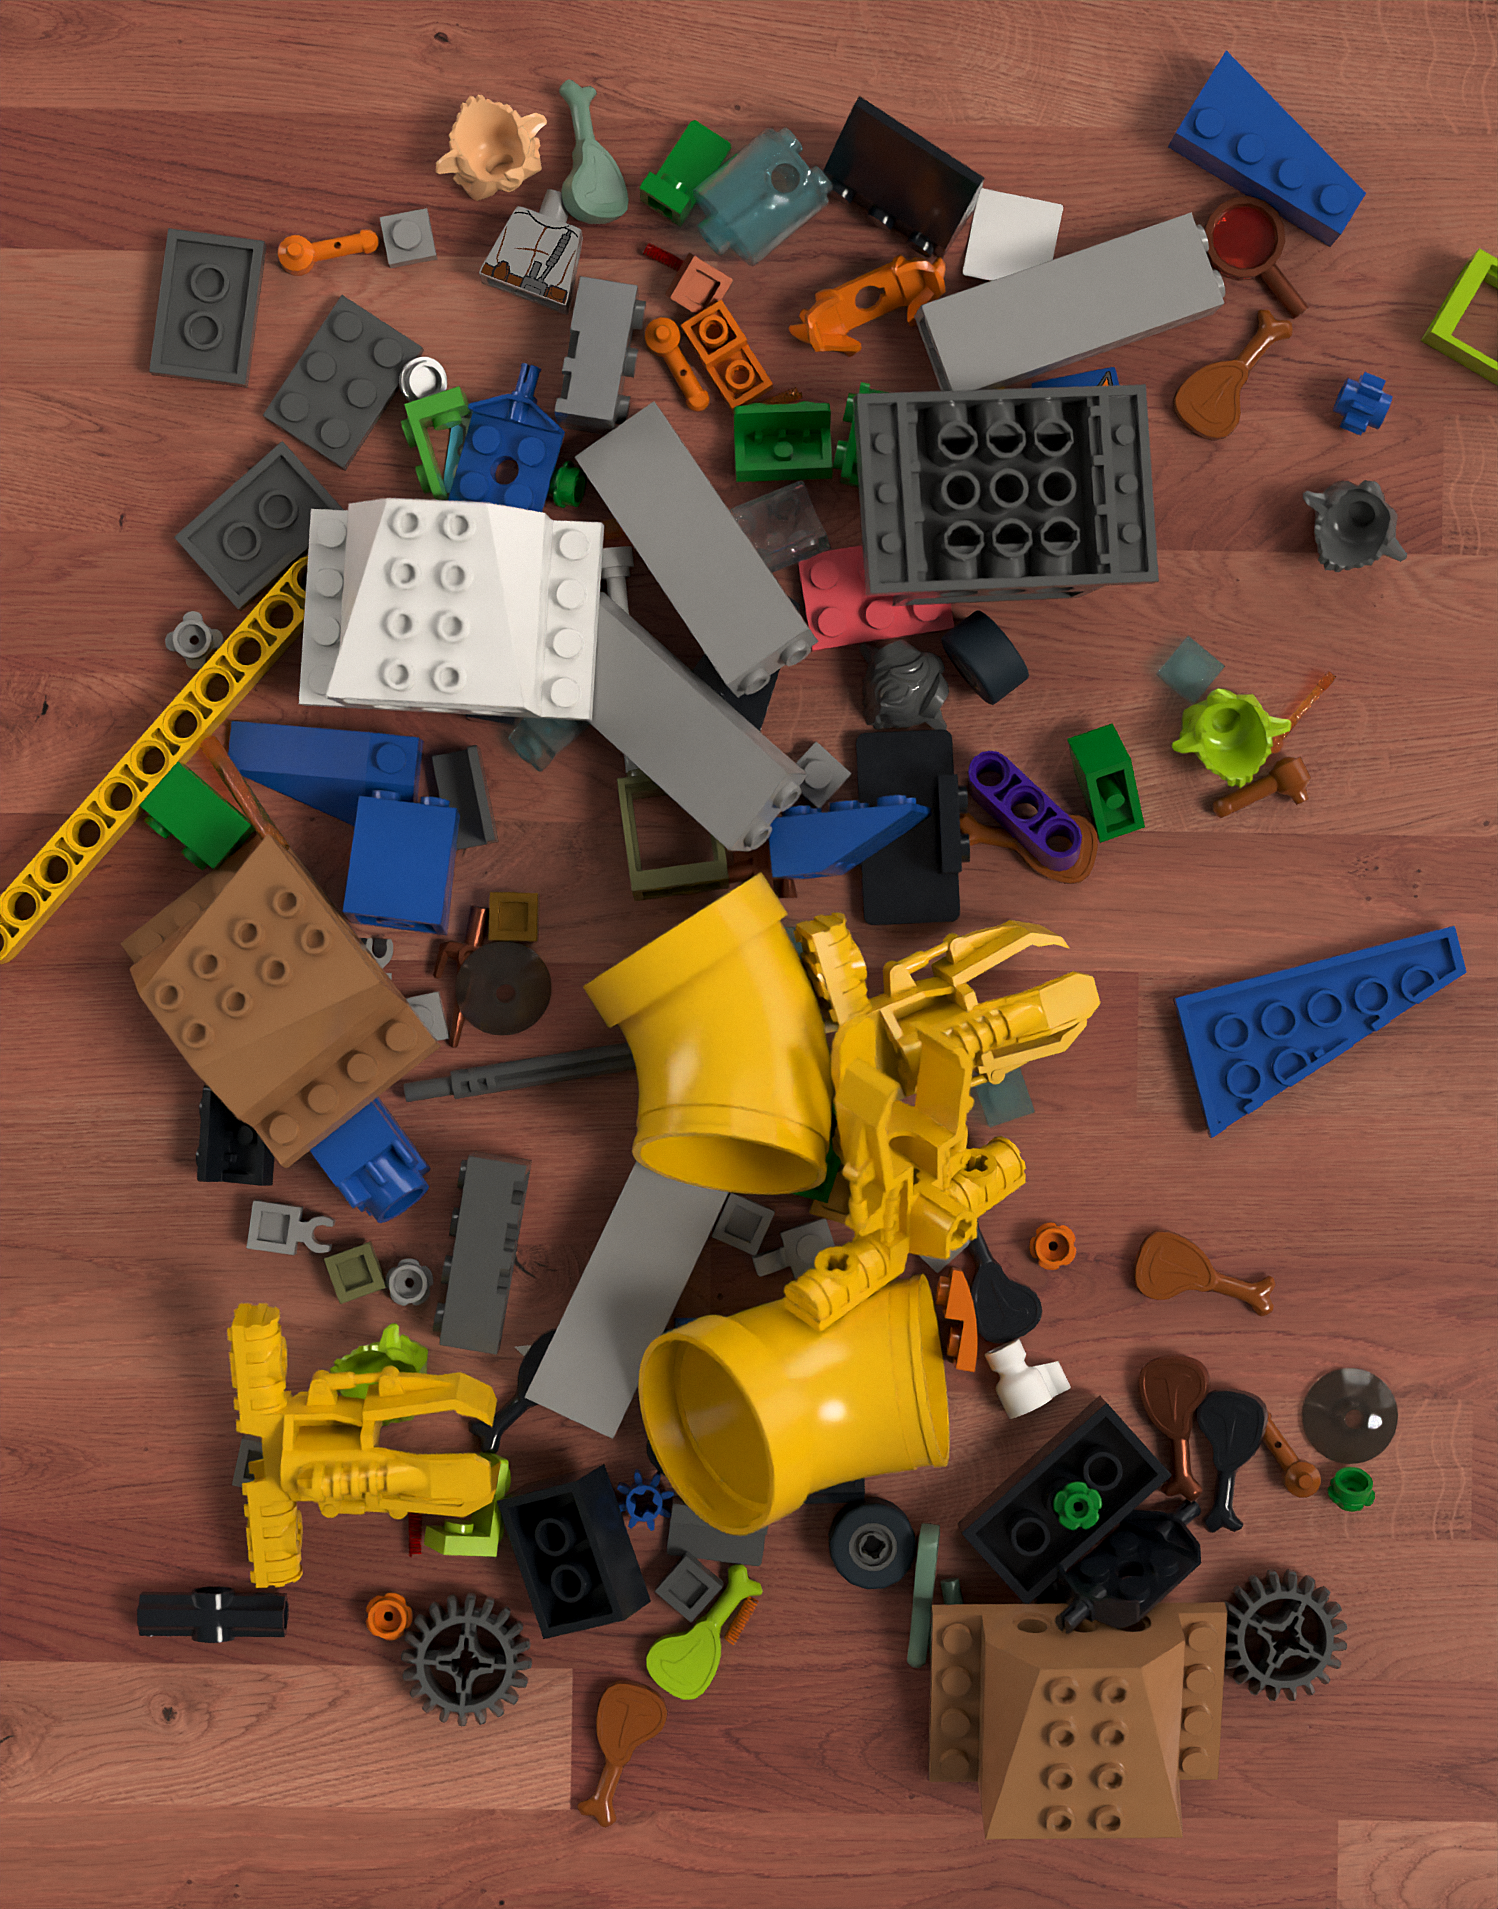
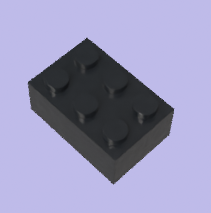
M605 1464L524 1484L497 1501L543 1639L625 1621L651 1602Z

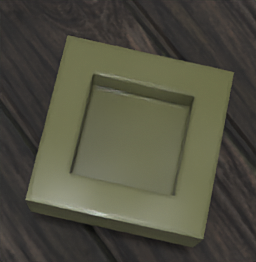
M371 1241L324 1258L340 1304L387 1287Z

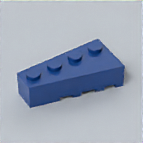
M1227 50L1168 145L1173 151L1246 196L1266 201L1278 212L1279 216L1329 247L1342 234L1366 195V192Z

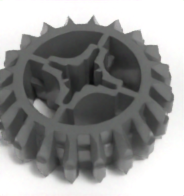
M1274 1569L1267 1570V1584L1264 1585L1255 1575L1249 1576V1584L1253 1590L1246 1594L1241 1587L1236 1586L1233 1592L1240 1600L1237 1606L1231 1602L1224 1601L1227 1614L1232 1616L1231 1620L1227 1619L1226 1633L1230 1635H1226L1225 1651L1230 1652L1225 1655V1668L1237 1667L1232 1676L1237 1684H1242L1249 1680L1248 1690L1255 1696L1266 1686V1696L1270 1701L1277 1700L1281 1688H1283L1289 1701L1296 1700V1687L1301 1686L1307 1695H1313L1315 1690L1310 1681L1317 1677L1325 1685L1330 1682L1329 1676L1324 1671L1326 1665L1334 1669L1341 1668V1661L1332 1655V1651H1344L1347 1649V1643L1343 1639L1334 1637V1635L1341 1634L1347 1630V1624L1343 1620L1333 1619L1342 1611L1341 1606L1336 1601L1326 1603L1331 1592L1325 1586L1314 1590L1315 1580L1309 1575L1303 1577L1297 1585V1574L1291 1569L1286 1570L1282 1583H1280L1277 1572ZM1290 1599L1289 1603L1284 1602L1278 1612L1272 1615H1264L1257 1612L1261 1606L1273 1600ZM1306 1604L1312 1608L1317 1619L1318 1636L1316 1644L1310 1642L1301 1634V1626L1305 1619L1302 1612ZM1247 1626L1262 1636L1261 1648L1258 1651L1261 1654V1658L1257 1665L1249 1660L1246 1653L1244 1638ZM1265 1627L1273 1631L1278 1630L1282 1632L1287 1629L1298 1643L1290 1639L1285 1640L1281 1638L1276 1641ZM1298 1655L1306 1658V1660L1294 1668L1273 1671L1274 1667L1280 1668L1283 1661L1290 1656Z
M475 1593L467 1594L465 1607L459 1606L456 1595H449L447 1598L448 1612H445L437 1602L430 1604L429 1611L434 1621L419 1614L414 1623L422 1633L408 1631L405 1641L415 1648L403 1650L401 1654L402 1661L416 1664L404 1670L402 1674L405 1681H420L411 1689V1697L419 1698L426 1693L429 1697L422 1707L423 1711L429 1713L438 1704L443 1707L439 1720L444 1723L449 1719L451 1711L458 1712L457 1722L459 1726H466L469 1713L474 1712L475 1719L479 1725L485 1724L487 1720V1707L495 1716L501 1717L505 1709L500 1698L509 1704L515 1705L519 1695L513 1687L526 1688L529 1680L519 1670H527L532 1666V1658L518 1655L530 1648V1639L513 1638L523 1630V1623L515 1621L508 1626L505 1624L511 1613V1609L507 1606L503 1607L498 1615L491 1613L494 1605V1598L492 1597L486 1598L483 1608L475 1607ZM462 1623L457 1643L441 1646L440 1650L428 1649L431 1640L441 1630L451 1625ZM476 1625L484 1627L493 1633L501 1643L505 1654H497V1649L487 1648L481 1644L478 1639V1627ZM468 1638V1651L473 1652L472 1658L477 1656L479 1660L473 1662L472 1668H470L465 1680V1668L460 1666L462 1660L456 1662L455 1659L460 1658ZM429 1665H436V1670L450 1673L455 1679L457 1693L443 1687L434 1677ZM494 1669L506 1670L501 1680L494 1687L483 1693L472 1695L474 1679L477 1676L493 1673Z

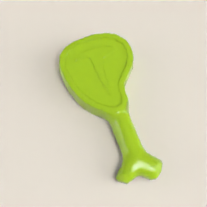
M735 1564L729 1567L727 1587L705 1616L698 1619L687 1631L666 1634L656 1639L650 1646L646 1654L647 1670L653 1680L673 1696L683 1700L696 1699L705 1692L713 1680L720 1663L722 1648L720 1633L722 1625L742 1599L762 1594L761 1584L749 1579L747 1568L743 1564Z

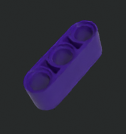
M985 751L976 755L971 761L968 770V788L972 798L1043 866L1054 871H1063L1074 866L1079 859L1082 841L1081 830L1076 822L1006 756L996 751ZM985 771H995L1001 775L1003 780L998 785L989 787L981 784L977 777ZM1028 803L1035 807L1037 814L1030 819H1020L1011 810L1017 804ZM1059 835L1069 839L1072 847L1065 852H1055L1047 846L1046 842L1051 837Z

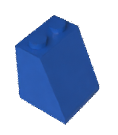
M373 790L372 797L359 796L343 913L352 924L447 936L460 819L457 808H450L449 800L437 797L423 796L421 797L420 804L401 801V794L383 790Z

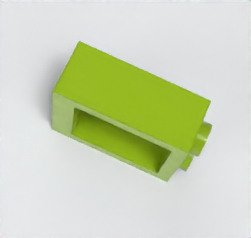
M1479 248L1468 258L1421 341L1498 386V362L1451 335L1482 281L1498 289V259Z

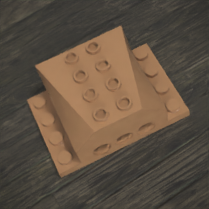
M272 824L231 855L218 870L214 869L120 943L135 963L129 969L138 994L189 1065L238 1119L256 1130L279 1164L285 1168L290 1167L441 1047L279 830Z
M1225 1602L1158 1603L1136 1624L1116 1629L1097 1620L1091 1622L1084 1619L1070 1634H1066L1065 1630L1062 1632L1055 1623V1617L1068 1607L1067 1604L932 1605L929 1781L978 1782L985 1840L1183 1838L1179 1780H1218L1227 1629Z

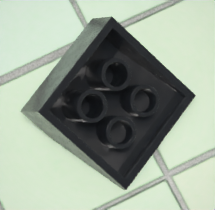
M859 96L826 163L822 182L828 185L826 191L839 202L850 205L853 201L867 210L866 217L879 228L890 232L893 227L907 236L908 240L906 243L917 253L927 258L934 254L943 259L974 212L985 177Z

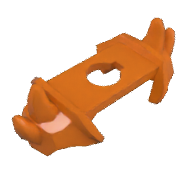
M902 254L896 255L893 261L836 288L823 289L815 294L816 303L809 310L804 308L799 313L802 324L790 325L789 331L798 340L812 345L815 352L843 351L848 357H851L862 349L859 341L846 335L849 330L901 306H908L907 321L910 327L917 326L914 315L920 306L937 300L946 292L944 282L945 262L941 257H937L931 264L920 257L907 260ZM876 286L880 289L883 287L884 293L880 294L879 300L872 307L864 309L856 306L855 298L862 288Z

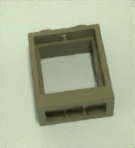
M640 768L628 771L626 773L627 777L617 778L634 901L730 888L724 845L711 833L714 861L642 871L633 800L668 794Z

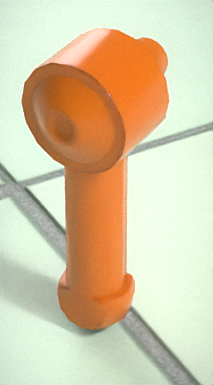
M362 229L357 234L310 243L305 237L300 235H291L280 243L278 258L283 269L288 274L302 276L309 273L317 261L361 252L365 254L374 252L379 246V238L370 229Z
M660 317L652 320L645 330L647 349L652 354L663 357L687 399L685 401L686 405L692 411L700 412L705 410L709 405L710 398L708 392L702 389L679 348V327L669 318Z

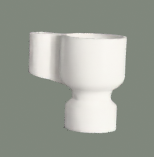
M1020 1339L1002 1344L984 1355L991 1370L997 1372L1000 1376L996 1392L1010 1419L1041 1407L1052 1400L1054 1396L1071 1388L1059 1361L1033 1367L1027 1366L1024 1361L1026 1352Z

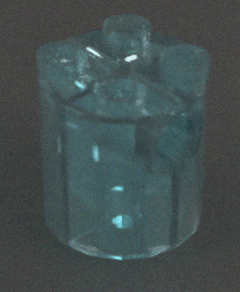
M767 127L693 189V195L706 216L696 225V228L707 244L719 256H722L732 248L741 259L754 267L828 205L829 200L826 195L833 190L831 182L817 166L810 169L800 157L799 153L803 150L802 145L788 128L783 127L779 132H776L772 128ZM772 171L780 172L787 181L785 193L779 192L774 188L771 182Z

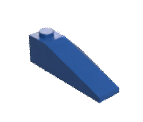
M231 721L226 769L355 827L359 796L372 797L373 790L399 793L402 795L401 801L418 802L424 741L419 737Z

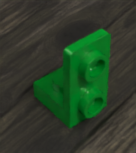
M691 121L657 174L655 175L650 171L640 185V201L681 227L730 153L731 143L698 121Z

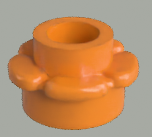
M1053 1222L1044 1223L1037 1228L1036 1236L1030 1239L1029 1250L1031 1256L1039 1260L1038 1263L1041 1267L1047 1270H1057L1059 1266L1068 1265L1073 1261L1077 1251L1074 1246L1076 1238L1072 1230L1065 1225L1056 1226ZM1055 1241L1058 1247L1052 1251L1049 1249V1243Z
M388 1592L383 1597L377 1595L370 1600L366 1607L368 1617L365 1622L368 1630L374 1636L384 1638L385 1640H396L403 1636L404 1629L409 1628L413 1620L412 1609L406 1606L405 1598L398 1593ZM391 1612L393 1619L386 1620L384 1614Z

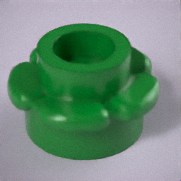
M566 461L560 469L555 468L548 495L553 497L555 505L560 508H565L566 505L578 507L585 494L587 475L583 469L574 467L572 461Z
M1355 1467L1342 1468L1330 1480L1331 1486L1327 1489L1328 1496L1342 1510L1348 1512L1361 1511L1364 1506L1368 1507L1373 1504L1375 1500V1492L1372 1490L1373 1480L1362 1469Z
M1079 1481L1068 1483L1062 1491L1056 1494L1053 1502V1508L1059 1514L1058 1521L1070 1530H1076L1078 1527L1083 1529L1092 1527L1098 1521V1509L1102 1507L1099 1493L1093 1488L1089 1489L1084 1482ZM1076 1502H1081L1083 1505L1079 1511L1073 1508Z

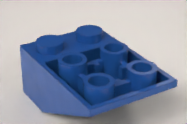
M906 795L877 798V807H869V803H858L856 800L829 803V812L823 813L822 808H811V806L789 807L781 811L782 817L775 818L770 824L772 827L771 834L769 835L772 877L802 880L844 875L931 816V808L918 805L916 798H906Z

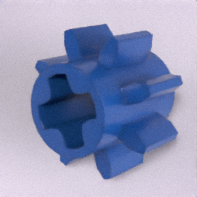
M1364 372L1363 376L1360 375L1358 381L1347 377L1333 407V412L1344 416L1339 427L1360 436L1362 432L1366 431L1367 426L1378 430L1385 419L1393 397L1382 391L1386 380L1368 372Z
M636 1469L634 1474L635 1482L631 1486L619 1482L617 1489L622 1494L627 1495V1499L618 1502L621 1512L627 1510L630 1514L629 1528H633L637 1521L647 1522L648 1528L653 1531L655 1518L659 1514L664 1517H671L672 1511L662 1503L664 1499H669L674 1495L673 1488L661 1489L659 1486L661 1473L659 1471L653 1475L652 1479L643 1478L640 1470ZM646 1489L652 1491L653 1502L656 1506L647 1504L643 1510L636 1507L637 1498L633 1494L643 1495Z

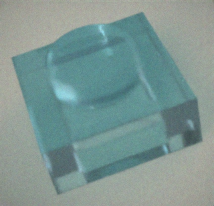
M1187 636L1158 670L1156 675L1193 705L1219 675L1225 665L1191 637Z
M1020 1067L1006 1073L1004 1080L999 1084L987 1082L974 1086L989 1128L1035 1112Z

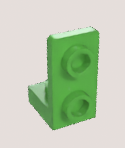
M460 386L404 404L408 418L401 420L403 432L409 447H418L423 463L416 466L420 485L424 494L432 492L433 497L437 501H447L448 495L427 428L434 426L436 431L449 429L462 423L461 416L472 413L468 409L469 402L467 396Z

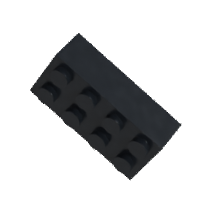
M1098 1396L957 1524L962 1535L1024 1604H1029L1058 1578L1057 1565H1064V1570L1066 1571L1172 1475L1101 1396ZM1075 1481L1084 1482L1089 1489H1095L1101 1497L1102 1507L1098 1509L1099 1519L1088 1529L1078 1527L1076 1530H1070L1058 1521L1059 1514L1053 1508L1054 1498L1068 1483ZM1076 1502L1073 1508L1079 1511L1083 1505L1081 1502Z

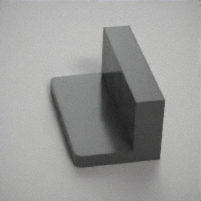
M477 745L468 746L466 750L432 756L439 796L442 799L449 800V807L457 808L460 815L456 851L498 843L499 839L481 749Z
M673 1496L667 1553L682 1557L688 1551L696 1559L760 1566L762 1564L768 1525L748 1535H730L707 1524L679 1496Z

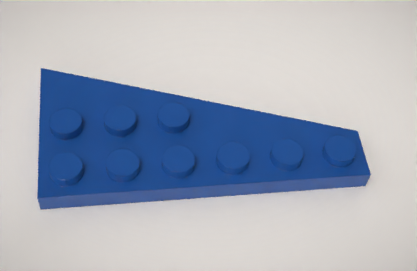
M1448 926L1173 998L1209 1138L1215 1137L1232 1123L1246 1114L1252 1113L1286 1088L1292 1087L1353 1047L1358 1041L1372 1032L1378 1031L1398 1015L1415 1004L1421 1003L1467 973L1455 926Z

